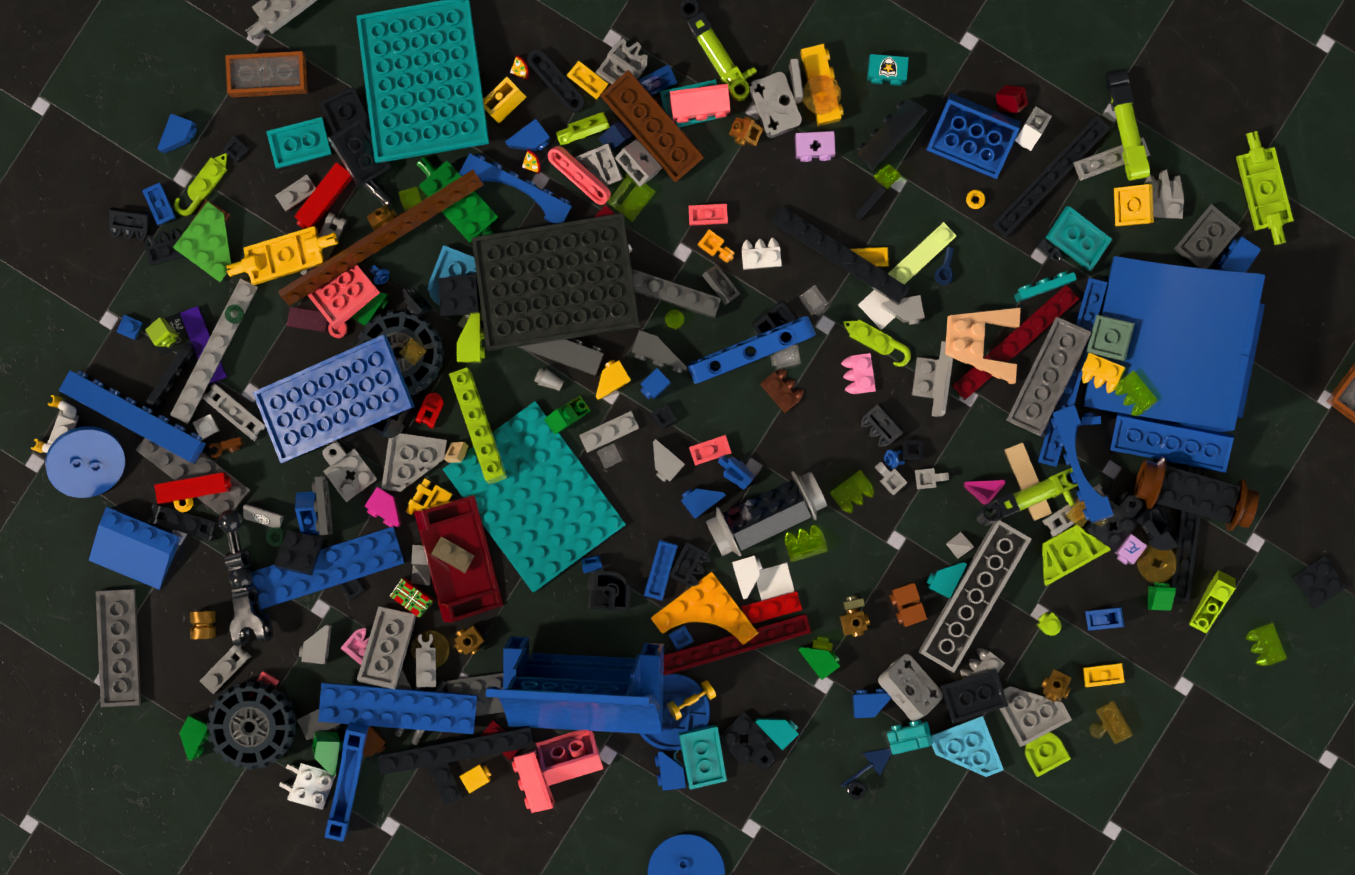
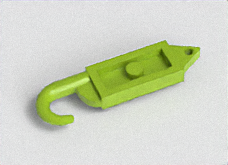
M226 153L210 158L190 184L187 192L193 202L188 209H181L179 207L180 198H176L174 208L181 216L192 215L203 200L207 198L227 171Z
M859 319L858 321L843 322L850 334L849 337L882 355H888L896 348L903 352L905 355L902 362H894L895 366L903 367L910 361L911 352L906 345Z

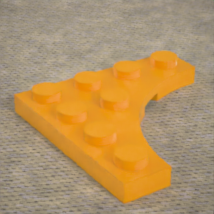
M712 572L701 579L698 585L689 588L651 617L662 634L676 626L689 622L717 625L733 634L743 645L758 634Z

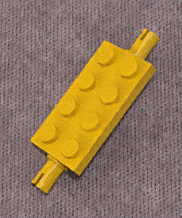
M313 226L244 247L245 256L242 261L226 266L227 269H230L227 270L228 275L232 277L233 275L246 272L250 276L251 284L257 285L319 266L325 262L322 252L323 248L337 245L338 240H335L337 236L333 232L332 234L319 237L317 228Z

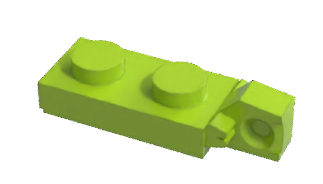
M601 112L568 124V128L556 132L560 145H564L594 133L602 132L610 128L605 113Z

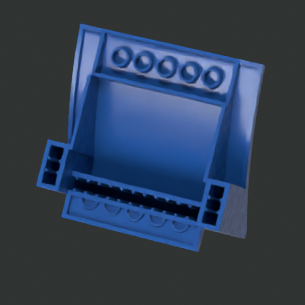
M1114 256L1101 316L1135 324L1125 361L1096 355L1126 368L1118 387L1113 392L1107 393L1106 382L1101 387L1095 388L1093 377L1087 384L1083 406L1171 421L1179 425L1216 432L1235 430L1237 417H1243L1265 304H1261L1260 299L1265 275L1169 265Z
M510 636L503 648V689L489 686L486 689V697H497L506 714L509 727L662 735L664 644L644 643L641 654H638L636 658L532 653L529 658V637Z

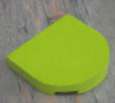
M1051 732L1025 745L1026 758L1036 777L1071 759L1062 741Z

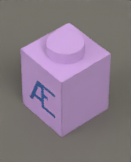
M1129 534L1117 552L1114 553L1118 555L1117 559L1123 564H1134L1147 545L1132 534Z

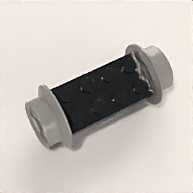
M792 471L795 483L793 480H790L736 507L730 508L728 511L723 512L725 519L719 507H716V516L707 520L706 523L721 555L724 556L733 551L738 556H741L734 537L742 551L811 518V516L814 521L817 520V511L826 507L827 504L811 471L801 476Z

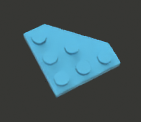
M982 715L931 735L933 740L932 748L935 755L985 777L1004 770Z

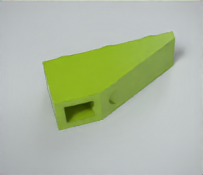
M480 304V313L470 315L457 341L458 363H482V358H485V347H481V339H485L484 328H481V320L483 318Z
M1219 570L1208 585L1189 625L1204 633L1208 632L1236 589L1235 578Z

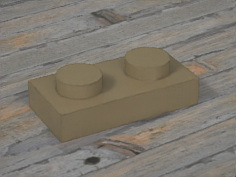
M440 537L431 553L463 573L466 572L474 558L473 554L443 537Z

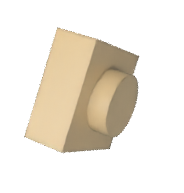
M451 442L444 459L448 463L462 462L469 446L465 442Z

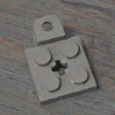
M337 441L324 448L323 456L330 466L323 472L346 502L377 480V477L355 448L347 453ZM335 449L337 453L332 455L330 450ZM347 470L356 473L354 480L346 479Z

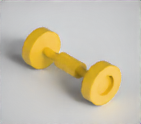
M707 680L701 683L704 691L688 697L681 705L677 706L673 701L667 703V707L675 720L682 718L681 708L692 705L701 696L706 694L710 700L716 697L713 687Z

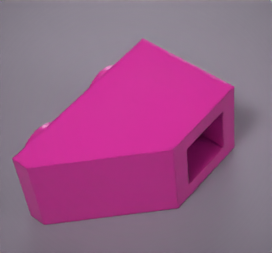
M377 487L365 505L368 508L367 512L376 518L379 515L385 519L383 523L391 528L394 526L399 527L401 521L396 498L380 487Z

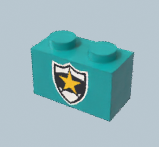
M870 54L867 80L871 81L872 84H883V82H890V85L893 86L905 84L909 57Z

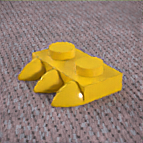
M1089 353L1082 368V381L1085 384L1094 377L1095 388L1101 387L1106 382L1107 393H1111L1118 387L1126 368Z

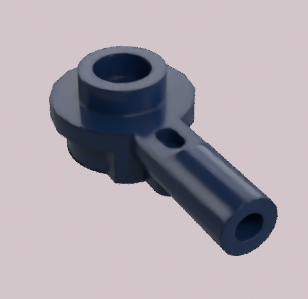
M951 247L946 248L943 265L934 274L936 282L940 285H948L953 280V271L950 265L954 249Z

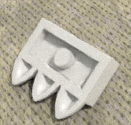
M771 238L768 248H766L765 243L761 239H758L755 249L746 240L742 246L743 270L781 267L780 247L776 239Z

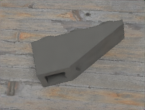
M641 330L638 331L632 353L635 354L634 358L643 361L646 358L653 360L652 364L663 367L664 364L671 366L670 370L682 373V370H687V367L658 336Z

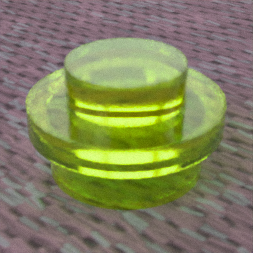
M670 310L665 316V322L668 327L677 329L683 325L684 316L679 310Z

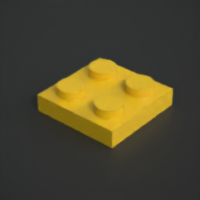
M1151 184L1114 188L1115 226L1154 223L1153 189Z

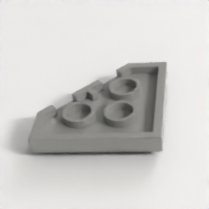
M401 433L396 437L389 438L381 489L401 492L444 460L447 440Z
M1012 686L1003 690L1008 706L1000 708V711L1020 747L1072 720L1062 702H1053L1043 696L1019 690Z

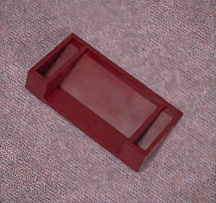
M471 495L415 510L414 514L443 622L453 623L503 606L475 496ZM440 537L474 555L465 573L431 554Z

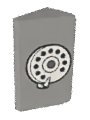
M245 504L243 507L244 519L276 529L281 528L283 515Z

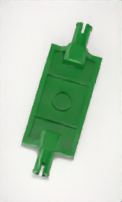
M425 156L421 160L426 166L420 160L416 164L427 175V179L419 187L428 197L461 177L448 161L439 168H435ZM475 191L441 211L469 243L472 242L474 237L494 234L491 230V225L498 217Z

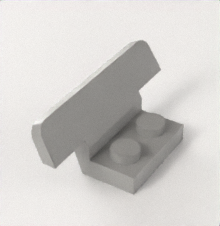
M945 341L941 342L939 360L919 357L916 360L912 396L934 399L931 415L934 417L944 416L946 412L953 358L945 354Z

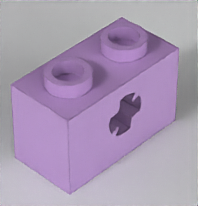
M834 131L796 133V159H800L801 162L812 161V158H819L820 161L831 160V157L835 156ZM813 143H817V146H820L817 151H813V148H810Z

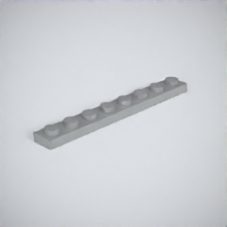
M240 278L170 414L171 416L187 424L191 420L258 289L257 286Z

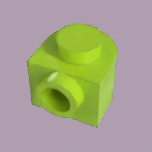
M1045 612L1038 618L1039 622L1036 625L1044 634L1053 636L1060 632L1061 622L1053 612Z

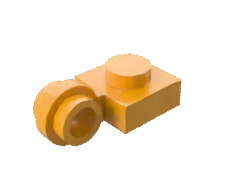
M708 230L698 243V246L712 257L718 251L720 252L719 257L727 263L734 258L732 250L727 247L721 248L725 241L711 230Z

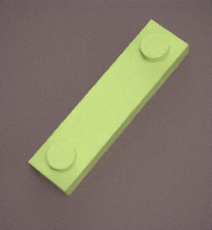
M943 222L888 274L905 285L947 246L956 235Z

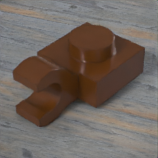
M237 437L221 443H212L209 445V448L216 447L218 449L216 454L211 455L212 458H218L224 450H229V453L240 450V446L245 444L242 437Z

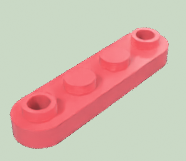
M555 146L548 152V159L551 164L595 203L603 205L611 198L608 187L564 148Z

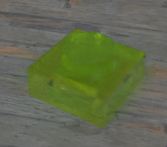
M887 164L874 177L877 182L888 189L901 175L892 166Z
M417 186L398 192L404 211L422 202Z
M818 636L817 640H812L811 647L832 651L833 643L829 642V638Z

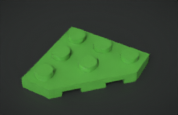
M207 201L173 248L219 282L228 273L227 270H230L226 268L228 264H231L224 214Z

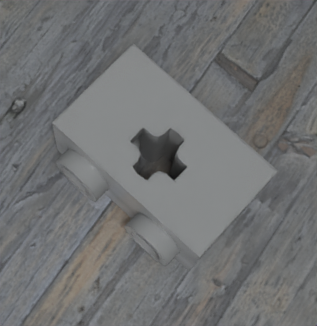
M638 139L624 147L615 157L616 161L639 187L651 180L662 168Z

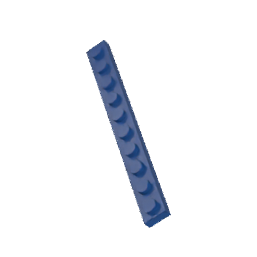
M1092 278L1088 279L1076 322L1077 326L1092 332L1096 315L1100 314L1108 282ZM1089 341L1054 412L1075 405L1082 379V368L1089 354L1087 353ZM1051 420L1047 427L1038 463L1057 467L1063 447H1060L1057 436H1060L1058 428L1054 430Z

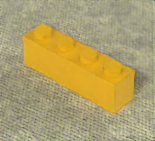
M824 44L801 49L800 54L817 125L822 126L839 122L844 113L842 105L838 104L837 97H839L837 85L834 86L832 81L835 75L833 67L829 68L828 60H830L829 50L824 48Z

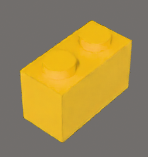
M506 77L483 99L484 108L500 123L526 96Z

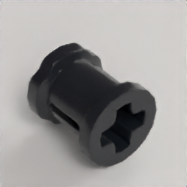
M852 781L847 787V792L852 799L860 800L865 796L866 789L862 783ZM854 786L861 788L858 795L851 792L854 790Z

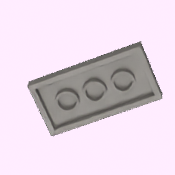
M378 607L357 677L359 682L396 689L416 615Z

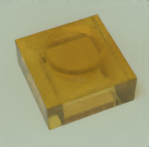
M411 338L399 353L415 366L427 351Z

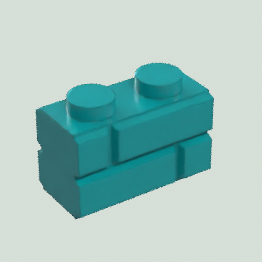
M921 719L909 722L910 725L903 727V724L891 726L892 729L887 732L892 754L931 746L933 740L928 722H921Z

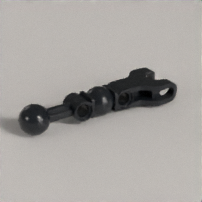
M227 509L220 514L218 525L223 532L227 533L230 552L225 555V564L228 568L227 571H231L229 575L230 584L235 588L231 590L235 617L229 627L234 645L244 646L250 640L249 630L251 628L254 630L259 641L267 642L273 638L272 621L261 610L255 585L251 586L253 583V573L247 568L251 567V557L246 549H241L238 530L242 526V517L236 510Z

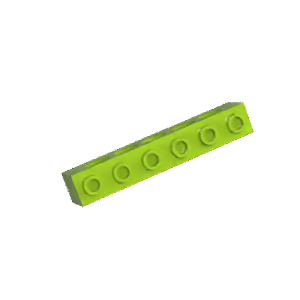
M466 367L450 373L449 375L485 481L488 484H493L508 478L471 371Z

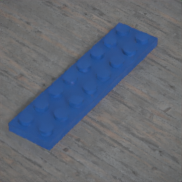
M390 527L322 549L312 576L277 569L275 565L253 571V583L251 586L255 585L260 607L264 609L404 564L405 560L395 529Z
M322 682L318 722L341 724L353 722L367 726L474 734L477 695Z

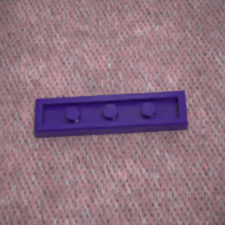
M199 306L180 313L199 360L210 338V333ZM221 361L209 384L227 377Z

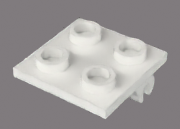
M303 763L300 764L299 768L295 765L287 764L286 768L297 774L293 786L283 782L279 784L280 787L290 792L287 800L323 810L336 773L331 775L327 770Z

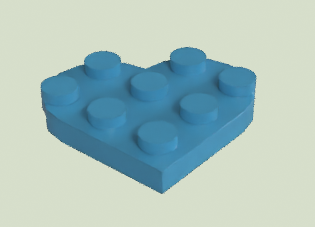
M443 245L428 286L430 297L435 303L440 305L438 278L477 275L475 258Z

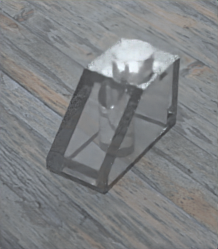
M798 345L787 347L770 355L771 364L776 366V370L797 367L801 364Z

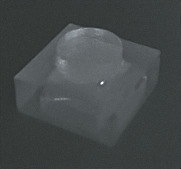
M614 443L597 451L605 469L623 461Z

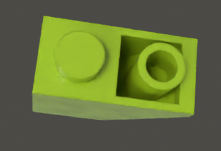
M161 317L146 329L153 344L162 348H169L177 341L176 338L179 336L170 324Z

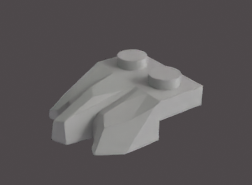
M623 38L610 50L607 58L596 71V75L612 85L627 70H630L639 80L647 66L648 55H638L641 48L638 41L631 47H627L626 41Z
M1167 168L1160 171L1158 180L1150 175L1145 180L1144 185H1152L1154 217L1183 219L1184 194L1180 175L1174 176L1173 180H1169Z

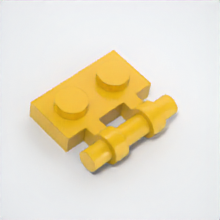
M424 478L423 482L417 486V492L413 499L409 500V506L405 512L412 515L415 509L418 510L447 502L453 494L438 485H435L432 491L429 490L428 487L431 481ZM426 494L429 497L424 506H422L419 502L423 495Z

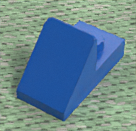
M1122 607L1085 611L1088 631L1125 627Z

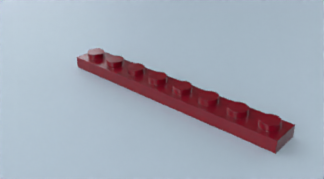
M1065 285L983 359L1008 363L1052 324L1056 317H1060L1078 301L1079 298ZM974 366L953 384L952 388L963 400H966L991 378L992 374L976 369Z
M803 614L755 628L758 634L744 645L734 635L666 654L664 655V675L809 634L811 630L807 616Z

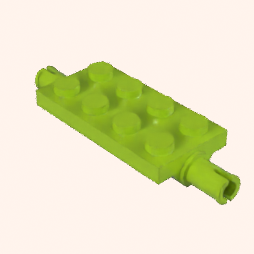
M1258 131L1246 134L1250 147L1249 153L1237 156L1236 160L1254 230L1271 229L1274 245L1286 243L1282 226L1294 220L1275 147L1264 149L1261 146Z

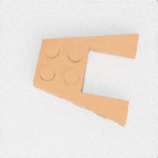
M1020 308L948 316L945 354L965 364H971L976 369L984 370L998 379H1004L1009 384H1015L1017 364L983 359L985 323L1017 328L1020 324Z

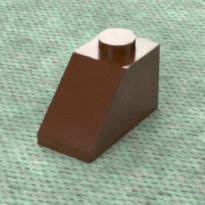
M369 726L363 756H373L375 753L379 755L387 748L384 744L388 741L374 726Z

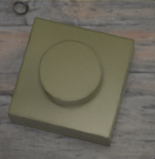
M858 595L846 597L847 601L843 602L845 610L865 606L863 598H858Z

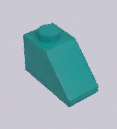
M960 562L936 570L935 573L931 572L926 582L929 584L927 588L947 598H951L967 564Z
M757 718L755 720L759 727L782 750L799 735L796 731L798 727L792 720L789 722L786 719Z

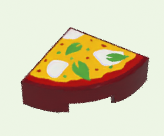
M516 55L510 74L528 81V66L521 57Z
M527 150L522 169L540 174L541 165L538 157L532 151Z

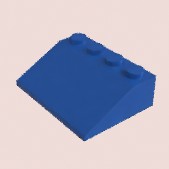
M950 93L927 151L997 179L1020 129L1021 122Z
M106 507L97 529L89 561L160 590L182 536L115 508Z

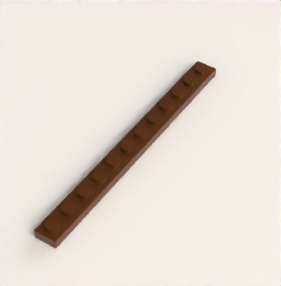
M474 169L282 288L278 291L280 297L289 306L296 303L338 275L346 272L351 267L484 185Z

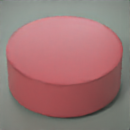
M344 322L335 330L329 324L328 330L331 336L340 339L347 335L348 325Z

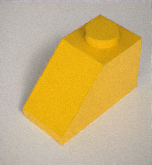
M612 360L604 365L605 369L602 370L596 393L598 401L631 382L620 361L615 362V360Z

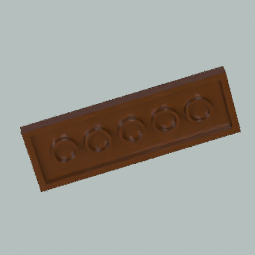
M627 70L600 94L602 99L674 182H677L704 158V155L630 70Z

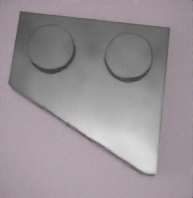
M610 143L575 157L578 162L605 186L624 179Z

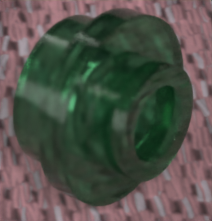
M230 305L225 310V318L232 324H238L244 318V310L239 305ZM237 311L238 316L232 317L231 312Z
M278 527L271 528L267 532L266 540L271 546H281L285 532ZM275 533L279 534L280 536L279 540L277 541L273 539V535Z

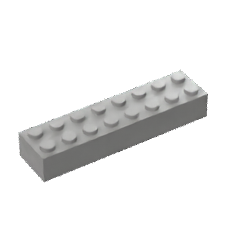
M996 520L993 522L958 582L951 598L947 601L918 651L919 653L953 673L955 672L1030 543L1031 538L1002 521Z

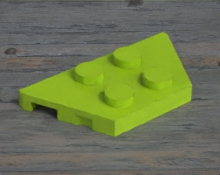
M1074 525L1042 543L1045 586L1110 551V547L1085 532L1078 525Z

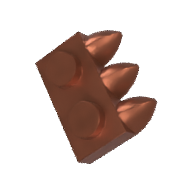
M780 369L772 373L760 385L780 409L786 413L801 400L804 390L797 389L791 391L795 385V379H788L783 382L787 370Z

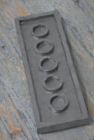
M1059 317L1055 318L1006 421L1040 437L1043 436L1092 332Z
M146 438L136 448V451L175 481L222 472L227 473L232 482V487H229L230 492L197 497L219 515L227 509L236 510L251 491V489L203 452L200 454L197 462L193 464Z
M136 589L96 591L101 707L141 705Z

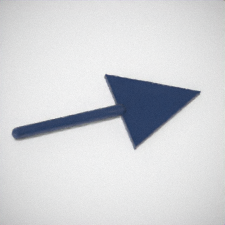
M891 748L863 753L870 764L842 783L841 786L845 787L871 767L880 776L892 753Z

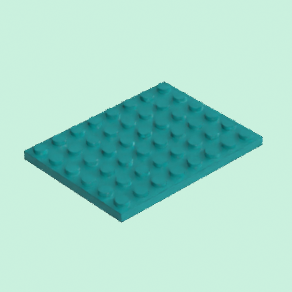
M442 0L356 16L376 163L489 144L470 0Z
M536 401L492 432L508 478L488 484L485 481L474 446L466 451L462 462L450 463L442 469L462 497L475 496L482 524L533 593L626 525L559 433L554 435L544 420L547 416Z

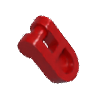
M437 393L428 394L422 403L415 422L425 423L429 428L433 429L443 408L444 401L442 396ZM427 410L433 412L431 418L425 416Z

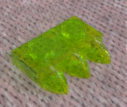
M1134 370L1118 382L1119 385L1115 390V395L1118 396L1127 393L1123 400V405L1129 406L1135 403L1131 411L1132 416L1143 414L1159 401Z
M859 470L832 490L830 495L843 511L852 513L851 501L857 505H863L861 493L873 498L874 491L871 483L862 471Z
M812 525L810 529V536L803 529H799L797 539L789 532L785 536V545L791 562L828 552L823 534L815 525Z
M1273 623L1253 629L1247 634L1246 640L1258 641L1252 646L1250 651L1256 654L1263 653L1257 658L1255 664L1270 666L1287 659Z

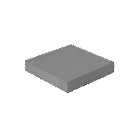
M791 59L789 72L795 103L800 104L803 99L799 60Z

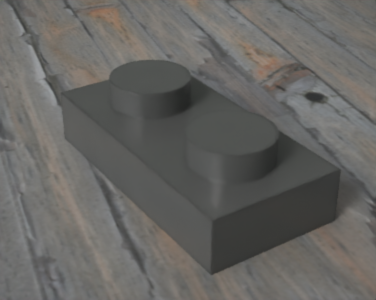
M718 264L702 275L725 305L740 295Z

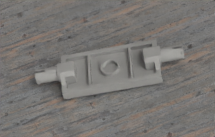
M260 0L252 6L259 16V21L245 31L252 40L265 30H269L273 34L317 0Z

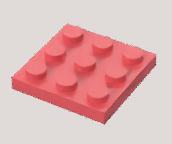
M356 264L308 294V297L336 330L380 292Z

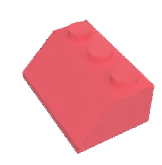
M728 84L670 91L673 121H677V123H685L692 118H696L697 121L706 120L708 116L723 118L730 114Z
M577 730L536 743L542 772L548 786L603 769L593 731Z
M537 748L514 756L512 766L514 772L519 773L520 779L518 784L520 790L525 791L527 797L524 798L526 808L531 809L532 813L553 808L555 802L550 787L547 785L543 775Z

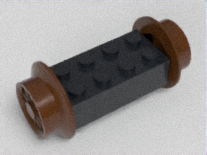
M1163 456L1157 462L1143 461L1134 487V496L1146 500V507L1148 509H1151L1157 503L1226 523V530L1229 532L1236 526L1249 528L1255 517L1259 502V492L1248 489L1245 479H1241L1237 485L1167 466L1166 458Z

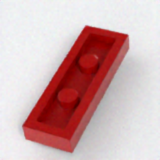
M797 591L741 606L743 614L751 624L802 610Z

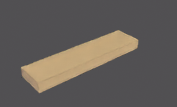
M1023 443L1004 450L1020 490L1039 483ZM1047 500L1028 507L1033 521L1052 514Z

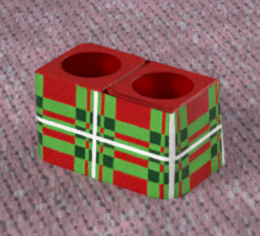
M404 577L400 579L390 595L392 599L418 618L422 617L435 601L431 596Z

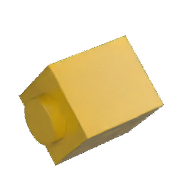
M480 763L463 773L460 778L468 792L471 793L491 780L489 777L491 772L486 765L483 766Z

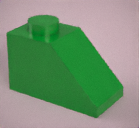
M802 646L798 648L821 680L840 667L837 663L840 659L834 651L830 653L824 649Z

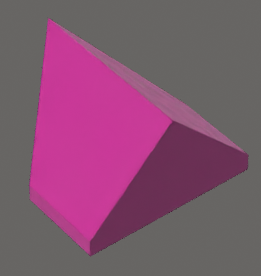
M1005 480L965 482L964 487L985 505L990 503L1005 485Z

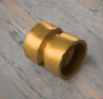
M215 611L190 612V623L193 624V627L190 628V639L216 638V627L213 626V623L216 622Z

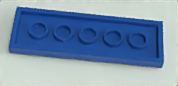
M1118 413L1110 450L1158 460L1163 456L1168 462L1226 473L1234 435Z

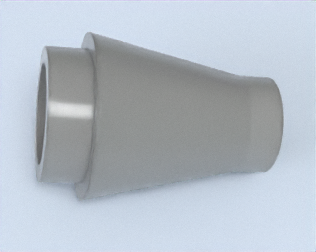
M541 367L534 379L538 383L537 385L558 391L564 382L547 368L543 369Z

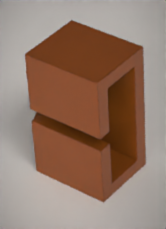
M914 582L891 590L892 594L889 596L892 605H896L899 611L896 613L899 624L903 623V626L907 627L927 620Z

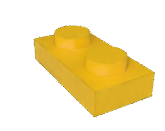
M580 61L567 74L570 80L596 100L609 86L607 82Z
M1122 663L1083 668L1085 687L1125 683Z

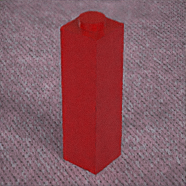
M337 162L294 216L298 219L297 224L303 229L316 226L353 179L349 172Z
M222 472L155 484L157 504L230 492L229 487H232L231 478L227 476V473Z

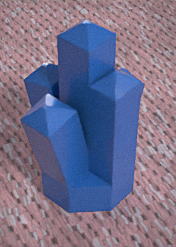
M726 455L719 457L718 463L726 469L724 477L744 490L754 479L755 475L748 470L742 460L738 461L734 457L728 458Z

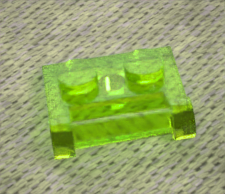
M626 173V178L607 203L633 222L656 191L647 184L639 187L630 175ZM631 182L635 183V188L624 202L619 205L617 203L618 199Z

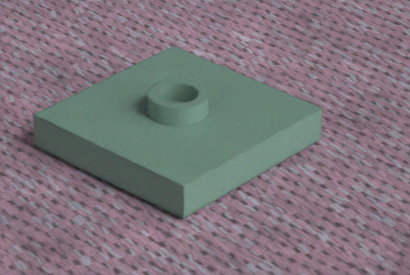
M1096 315L1087 353L1125 361L1135 324Z

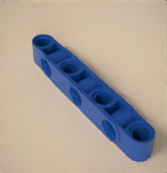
M804 316L689 363L687 368L694 384L700 383L807 340L816 335L809 317ZM783 332H789L792 337L790 339H784L782 338L781 334ZM752 346L756 349V352L750 354L746 351V348ZM718 361L721 366L714 368L711 362Z

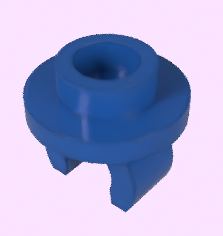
M375 265L370 268L369 271L375 275L373 282L376 285L385 284L388 281L390 272L387 268L379 270Z
M891 449L886 452L884 461L889 468L894 469L898 465L905 463V461H899L898 454H902V450L894 451Z

